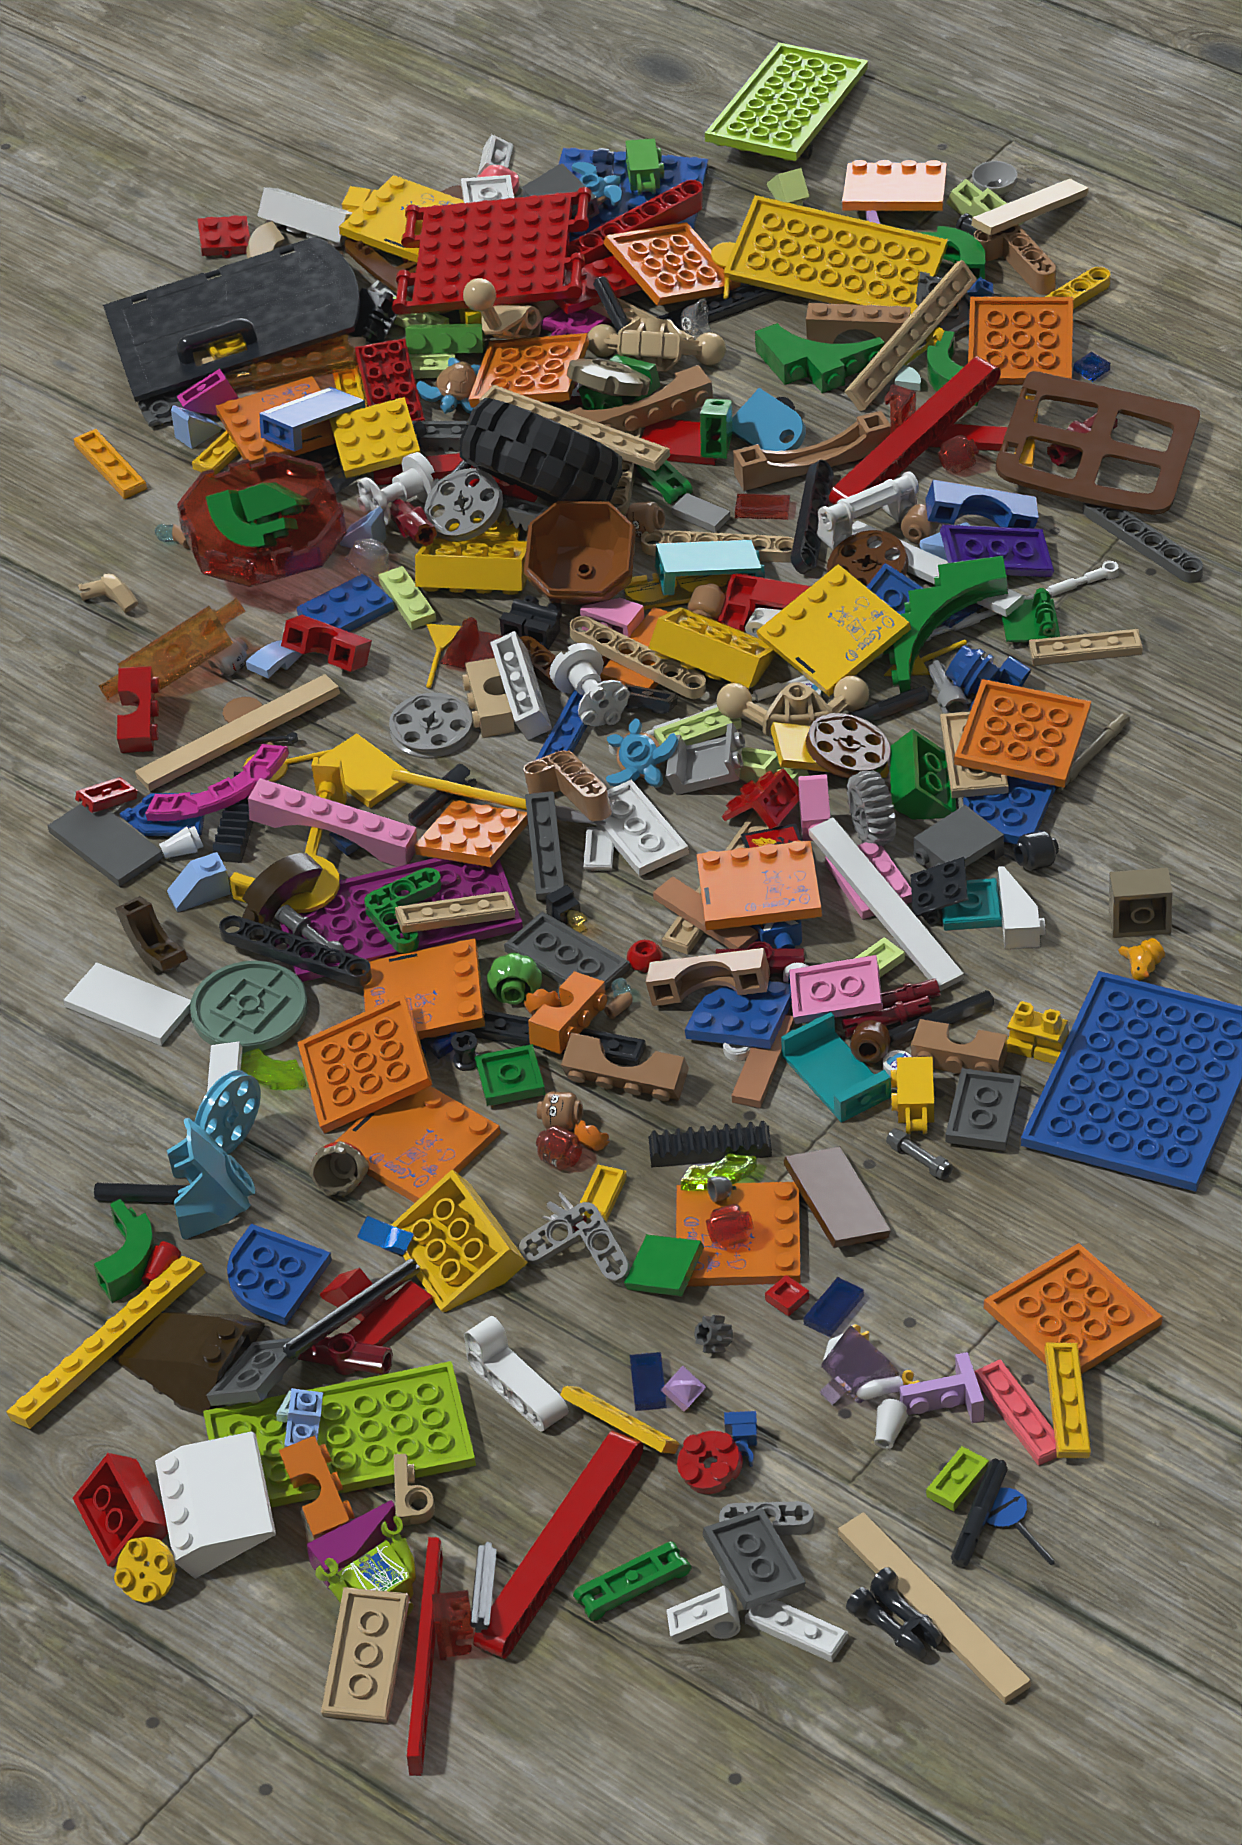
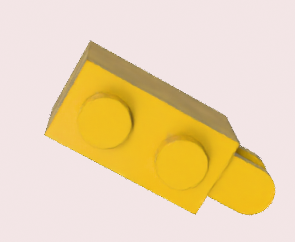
M933 1057L896 1058L897 1070H891V1088H897V1093H891L892 1111H898V1123H906L907 1134H911V1131H923V1134H927V1123L934 1122Z

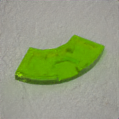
M259 1048L242 1053L241 1071L256 1078L259 1084L267 1085L270 1089L291 1090L306 1086L304 1075L296 1059L288 1061L273 1060L265 1056Z
M727 1154L722 1160L712 1164L691 1165L681 1180V1190H708V1179L716 1176L726 1177L732 1184H735L748 1177L757 1168V1157Z

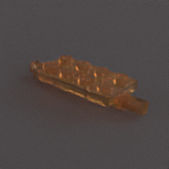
M345 334L252 364L248 371L226 375V379L233 390L252 386V388L257 390L294 382L310 376L317 377L354 369L357 365L355 348L350 345L348 335Z
M237 597L217 611L207 606L118 663L119 668L151 666L154 677L159 678L160 690L234 644L224 629L226 628L225 624L246 611ZM118 674L98 685L107 700L118 693Z

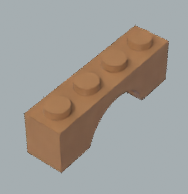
M808 303L806 338L811 341L833 344L835 338L842 332L860 329L880 337L886 344L909 318L911 307Z
M764 948L655 961L649 964L646 985L652 1006L681 1003L690 993L700 988L714 985L730 987L738 995L767 992L770 968Z
M575 1033L570 1035L561 1063L566 1076L572 1081L584 1083L585 1080L596 1082L598 1086L606 1089H612L613 1086L619 1087L633 1095H641V1092L651 1094L655 1099L661 1101H669V1099L679 1101L689 1070L684 1057L655 1051L647 1061L633 1067L617 1066L606 1059L605 1050L599 1038Z

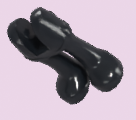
M885 1567L873 1578L870 1591L866 1587H860L850 1596L846 1603V1610L854 1617L866 1619L875 1624L895 1641V1645L898 1648H902L914 1658L922 1660L927 1655V1651L914 1634L917 1633L934 1648L942 1643L943 1637L933 1624L932 1618L927 1614H921L897 1592L899 1579L896 1572L890 1567ZM877 1601L885 1605L905 1623L901 1626L878 1605Z

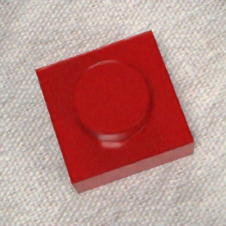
M787 1275L765 1292V1301L788 1317L810 1299L809 1290Z

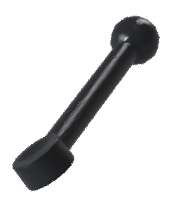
M291 732L287 736L255 737L243 745L247 746L255 742L288 741V743L294 744L298 742V735L295 732Z

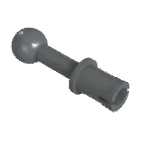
M289 905L282 906L277 911L276 919L291 929L293 935L299 937L303 935L308 940L345 952V948L340 942H329L310 927L311 920L308 917L301 916ZM332 956L328 963H337L339 961H337L335 956Z

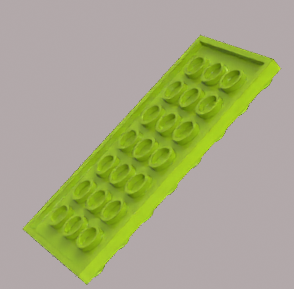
M778 43L705 132V142L714 143L717 146L737 148L740 151H752L763 156L771 155L787 161H796L868 70V61Z
M452 1361L308 1390L323 1392L317 1442L318 1445L325 1443L332 1461L326 1464L330 1474L334 1472L338 1474L343 1490L338 1491L339 1494L394 1483V1454H407L408 1464H414L415 1478L476 1466ZM287 1394L265 1398L256 1404L245 1402L203 1411L208 1440L247 1432H254L256 1434L270 1507L319 1497L321 1488L314 1484H305L295 1489L293 1488L279 1450L284 1448L287 1422L277 1421L276 1413Z

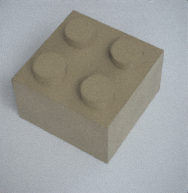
M1168 868L1110 872L1109 917L1113 938L1171 933L1173 892Z

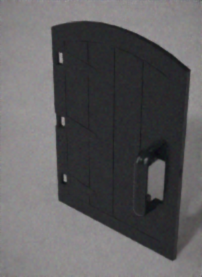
M315 236L219 267L220 269L211 272L200 273L104 304L103 307L135 402L200 382L218 369L225 374L354 332L360 313V292L349 263L332 245ZM239 337L243 338L247 350L196 366L193 352Z

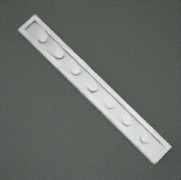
M858 520L852 524V535L863 531L878 530ZM900 540L908 556L907 572L935 584L934 576H939L938 565L946 564L948 561ZM874 541L869 545V548L879 547L882 542ZM893 553L887 557V560H895L900 554ZM1008 589V594L986 598L977 602V604L1007 617L1023 604L1024 600L1022 594Z
M833 817L809 829L811 839L928 980L936 978L940 991L963 980L964 973Z

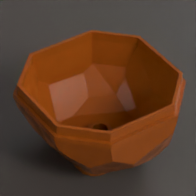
M557 501L528 525L524 575L542 596L553 603L590 605L611 600L631 584L636 527L610 502ZM583 570H588L587 573H580Z

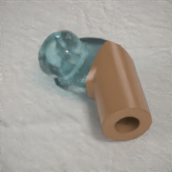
M159 524L155 528V535L160 541L178 542L184 548H189L194 543L193 537L176 524Z
M618 978L611 984L614 990V1000L604 1008L606 1015L610 1019H614L622 1013L633 1001L631 986L627 985L626 980L623 978Z

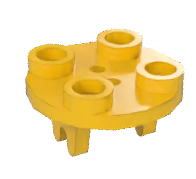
M152 1537L134 1538L127 1542L119 1555L114 1580L116 1585L122 1588L123 1592L132 1600L147 1603L158 1601L168 1593L174 1583L175 1574L178 1569L175 1567V1560L169 1547L162 1541Z

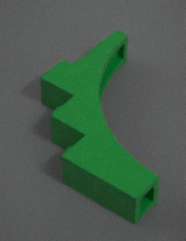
M1003 556L939 564V576H934L935 587L908 591L909 602H904L905 613L900 615L910 622L911 630L883 652V655L889 654L890 665L896 664L897 670H892L891 673L893 687L899 686L900 694L911 690V677L915 660L923 644L938 626L950 616L969 605L986 598L1008 594Z

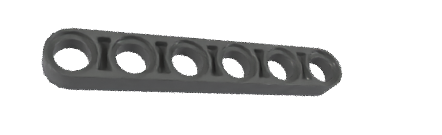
M1083 502V514L1087 518L1182 581L1193 583L1202 578L1203 562L1198 557L1128 511L1104 506L1090 508L1089 505L1093 504ZM1109 517H1118V518H1120V519H1119V520H1116V521H1112V520H1108L1107 518H1109ZM1134 529V530H1138L1139 532H1138V533H1128L1127 530ZM1156 542L1158 545L1148 546L1146 543ZM1166 555H1176L1177 558L1169 559V558H1166L1165 556H1166ZM1191 567L1196 568L1197 570L1189 572L1185 571L1184 569Z

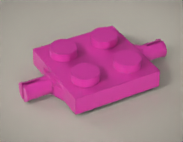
M559 307L543 319V329L551 331V336L589 333L594 326L600 324L609 325L612 321L589 308L567 314Z

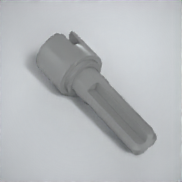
M934 660L933 664L928 666V671L939 691L937 701L943 714L969 712L967 706L969 702L963 690L958 686H954L952 680L945 676L947 670L944 664L940 663L939 660Z

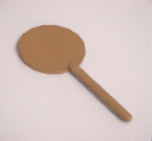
M252 697L235 698L223 708V717L226 722L230 723L263 705ZM263 733V734H261L260 736H261V737H265V736H267V735H266L265 733ZM265 742L267 745H274L273 742Z

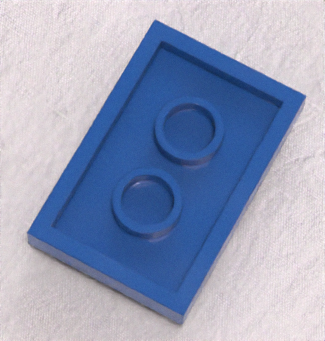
M363 573L297 606L298 616L305 615L350 632L393 610L394 601Z

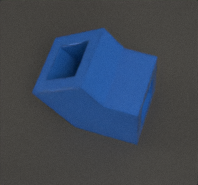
M979 277L967 291V294L970 297H991L994 294L993 284Z

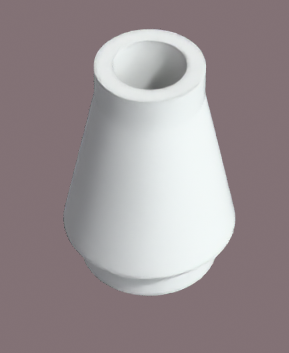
M186 826L165 842L159 844L165 859L198 852L197 849L204 847L195 826L191 828Z
M885 1399L882 1405L877 1407L874 1443L878 1447L883 1449H891L893 1447L895 1439L908 1418L907 1406L904 1403L895 1399Z

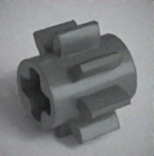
M703 1316L702 1322L695 1327L694 1336L696 1344L704 1345V1353H724L725 1347L729 1346L732 1342V1325L724 1323L725 1316Z

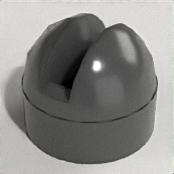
M716 1176L708 1179L707 1188L713 1202L722 1201L730 1196L732 1183L728 1178Z

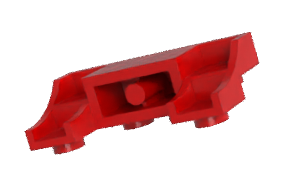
M732 574L728 582L725 602L718 622L745 632V626L755 609L783 610L811 586L743 574Z

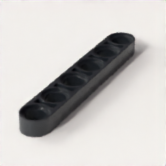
M822 459L808 468L791 552V563L800 574H806L817 566L822 541L817 535L818 510L823 506L828 507L829 495L832 489L834 473L831 466Z
M227 916L219 923L221 939L228 944L355 987L367 985L372 979L370 963L364 958L329 948L326 945L240 916ZM235 926L240 928L233 933L226 932V929ZM255 935L265 936V938L260 941L251 940V938ZM283 943L290 945L288 948L283 950L275 948L277 945ZM305 952L315 953L311 958L301 957ZM332 956H335L337 961L340 962L335 967H329L326 964ZM356 969H363L366 971L364 974L358 976L351 974V972Z

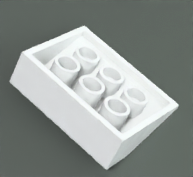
M254 1432L184 1445L155 1461L172 1555L175 1563L195 1579L276 1535L257 1438Z

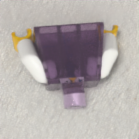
M854 1324L850 1325L843 1334L828 1341L821 1367L831 1380L819 1393L831 1405L844 1393L848 1394L856 1403H861L864 1400L885 1394L900 1392V1386L919 1383L920 1381H913L914 1373L911 1370L904 1371L902 1378L897 1376L899 1372L893 1364L869 1342V1331L860 1333L861 1327Z

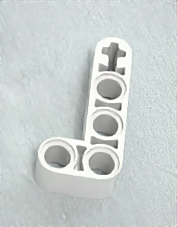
M489 1316L464 1333L467 1358L473 1370L537 1430L544 1431L569 1413L567 1404L560 1394L508 1347L506 1332L494 1316Z

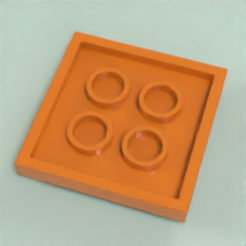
M452 801L414 845L416 855L492 867L528 825L527 812L491 807L490 805L466 803L465 801Z

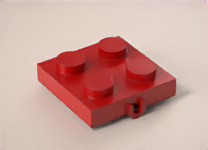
M233 215L230 217L197 218L202 256L222 255L224 258H229L232 254H247L246 251L250 239L247 216ZM229 251V254L225 255L224 252Z

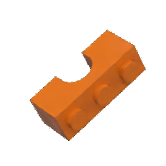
M574 971L559 987L560 1008L543 1004L528 1020L530 1044L561 1054L567 1047L571 1033L579 1034L584 1028L589 1026L591 1020L598 1012L605 1008L607 995H605L604 981Z
M314 1435L279 1450L294 1489L305 1484H314L321 1488L320 1495L314 1502L302 1506L314 1540L355 1518L349 1501L342 1502L338 1491L343 1490L337 1472L330 1474L326 1463L332 1460L325 1443L318 1445Z

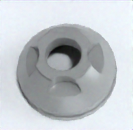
M985 162L973 170V185L982 192L989 188L997 196L1003 197L1016 186L1017 171L1006 162Z

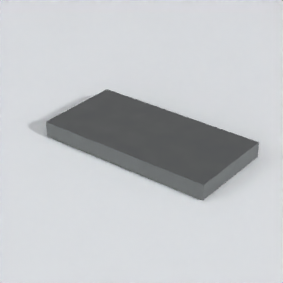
M81 803L48 825L50 834L119 887L163 858L162 850L107 808L91 813L89 807L85 808Z
M543 911L504 944L505 952L508 954L514 952L531 957L541 973L561 985L575 971L604 981L606 991L630 970V962Z

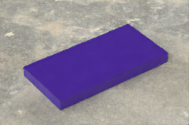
M942 525L940 529L948 563L1003 556L1006 575L1051 577L1054 573L1043 529Z

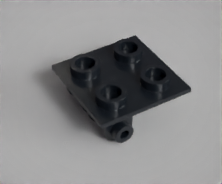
M361 288L360 313L354 332L347 335L363 337L366 339V342L372 344L384 342L398 316L392 310L393 301L395 300L393 295L387 291H384L382 295Z
M964 857L910 875L913 913L916 917L922 915L924 920L930 925L936 924L940 919L941 913L939 909L968 900Z

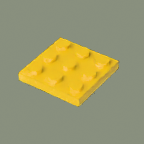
M405 397L329 418L346 478L402 464L405 456L413 452L421 453Z

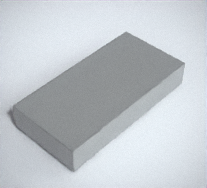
M688 493L672 507V515L714 533L731 518L729 510Z

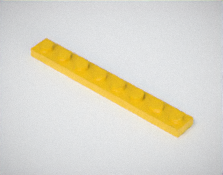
M185 1256L175 1260L158 1278L152 1280L149 1286L135 1298L131 1299L114 1317L108 1319L79 1348L64 1358L53 1371L40 1379L39 1383L27 1394L20 1397L6 1411L10 1420L31 1429L206 1273L202 1263Z

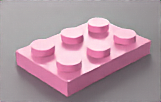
M865 842L857 845L904 903H911V887L885 849L876 843ZM825 857L826 867L862 920L875 916L830 860Z
M876 955L789 970L795 1024L811 1022L832 1012L835 1018L883 1009L879 964Z

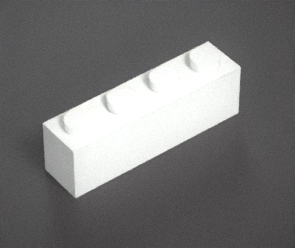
M264 187L258 217L267 219L266 223L273 221L277 227H280L281 224L287 226V231L294 233L304 231L307 232L306 237L308 238L322 237L328 239L327 242L330 245L341 247L347 237L339 234V226L352 212L278 188Z

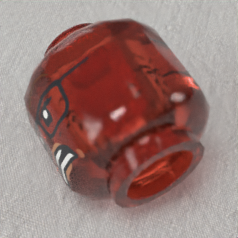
M558 1125L542 1131L537 1137L536 1146L539 1159L559 1170L566 1169L569 1166L573 1167L581 1157L582 1146L578 1136Z

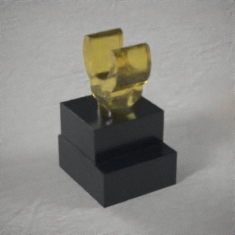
M568 885L546 895V913L565 925L570 924L572 929L581 934L588 931V928L583 924L588 919L580 912V903L574 897V891Z

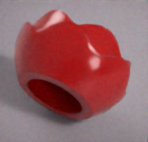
M646 939L632 944L627 952V960L630 962L631 968L644 973L648 972L650 962L663 959V952L660 946Z

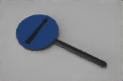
M1000 1488L986 1523L991 1527L999 1529L1015 1526L1048 1564L1054 1565V1559L1020 1523L1027 1513V1501L1024 1495L1012 1488Z

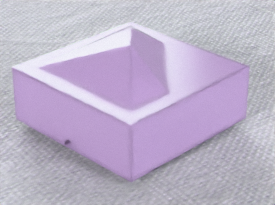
M682 1366L661 1391L681 1410L685 1411L706 1386Z

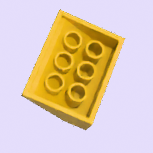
M434 538V543L428 546L423 545L415 555V587H423L424 591H438L439 588H449L450 592H464L465 589H476L477 593L483 594L491 593L492 590H502L503 594L509 595L518 594L519 591L523 590L527 582V578L524 575L527 541L470 539L453 542L442 538Z
M682 607L658 618L648 649L655 651V655L659 658L670 660V658L681 661L680 665L691 670L698 668L706 671L705 675L712 679L721 680L723 678L731 681V683L742 684L748 689L757 684L777 654L760 638Z
M453 1169L391 1224V1226L414 1234L402 1256L406 1261L409 1259L416 1260V1263L420 1266V1272L416 1276L427 1292L433 1296L434 1302L443 1313L505 1284L528 1263L473 1186Z

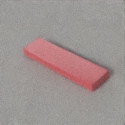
M997 1360L975 1370L974 1373L979 1387L1037 1465L1040 1466L1057 1458L1054 1429L1002 1360Z

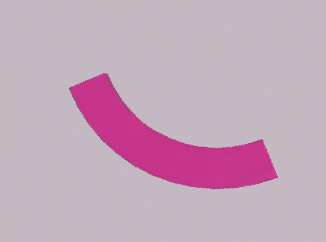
M261 744L252 759L242 767L243 771L232 779L228 777L208 786L207 791L193 795L190 792L155 794L145 813L147 820L176 821L190 819L219 811L239 802L251 794L259 778L269 780L276 774L289 755L288 747Z

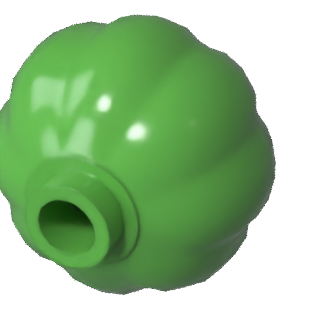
M514 952L495 959L487 975V985L493 996L498 1001L508 1004L524 1003L527 993L533 994L542 984V973L536 966L535 961L529 956Z

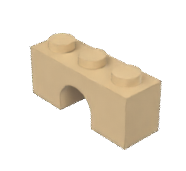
M490 658L465 663L466 674L462 675L464 691H470V693H467L469 709H475V711H472L474 728H480L482 738L515 732L512 711L507 695L504 694V685L496 659Z

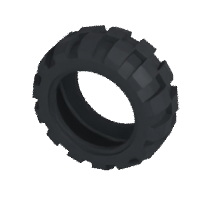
M484 398L475 406L460 438V458L468 464L510 485L516 484L552 503L557 501L611 502L622 476V456L609 447L560 423L500 400Z

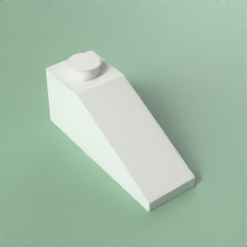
M1004 866L998 867V891L1005 949L1040 947V935H1045L1044 918H1039L1038 906Z

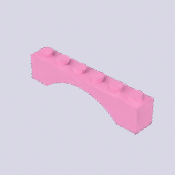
M259 778L248 797L249 819L274 828L288 825H303L328 830L355 842L379 861L397 867L409 864L415 853L414 845L417 843V831L414 826Z

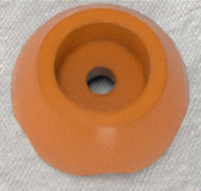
M538 989L533 994L527 993L526 1001H524L527 1011L532 1016L543 1004L556 1008L560 1007V998L556 991L548 992L544 989Z
M583 1120L579 1124L576 1123L574 1129L575 1140L594 1151H599L610 1143L608 1141L609 1135L601 1133L594 1125H586Z

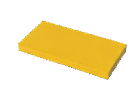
M773 722L771 733L780 767L829 772L818 765L808 753L806 737L810 726ZM819 729L821 732L825 734H831L827 730ZM866 740L869 744L878 745L874 741ZM818 747L820 750L824 752H830L828 749L824 747ZM865 758L867 761L871 763H877L873 759ZM842 762V764L848 767H853V765L848 762ZM888 763L880 773L882 778H887L890 771Z

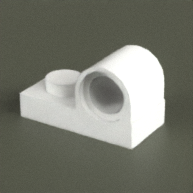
M725 1585L667 1609L670 1637L676 1643L704 1631L719 1639L733 1637L740 1631L737 1601Z

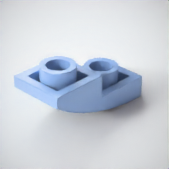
M279 640L258 650L246 661V666L248 670L269 679L280 667L287 670L302 653L281 646L282 640Z
M291 1388L284 1448L314 1435L316 1440H318L323 1392Z

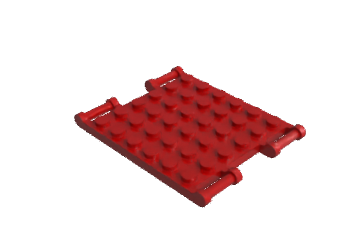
M581 187L577 192L532 195L528 197L483 200L420 208L417 205H408L405 209L407 220L401 244L405 248H419L416 273H410L407 270H400L397 273L396 282L398 287L396 299L392 305L393 312L398 315L469 308L464 302L463 291L467 283L476 278L486 279L494 286L496 299L493 306L580 297L583 290L581 274L582 268L585 266V256L582 253H573L571 257H568L570 232L585 231L589 227L587 211L588 202H590L592 196L591 190L587 187ZM578 204L577 216L571 219L573 205ZM417 220H423L421 235H415ZM566 270H572L571 282L568 286H565ZM408 286H414L412 301H406Z

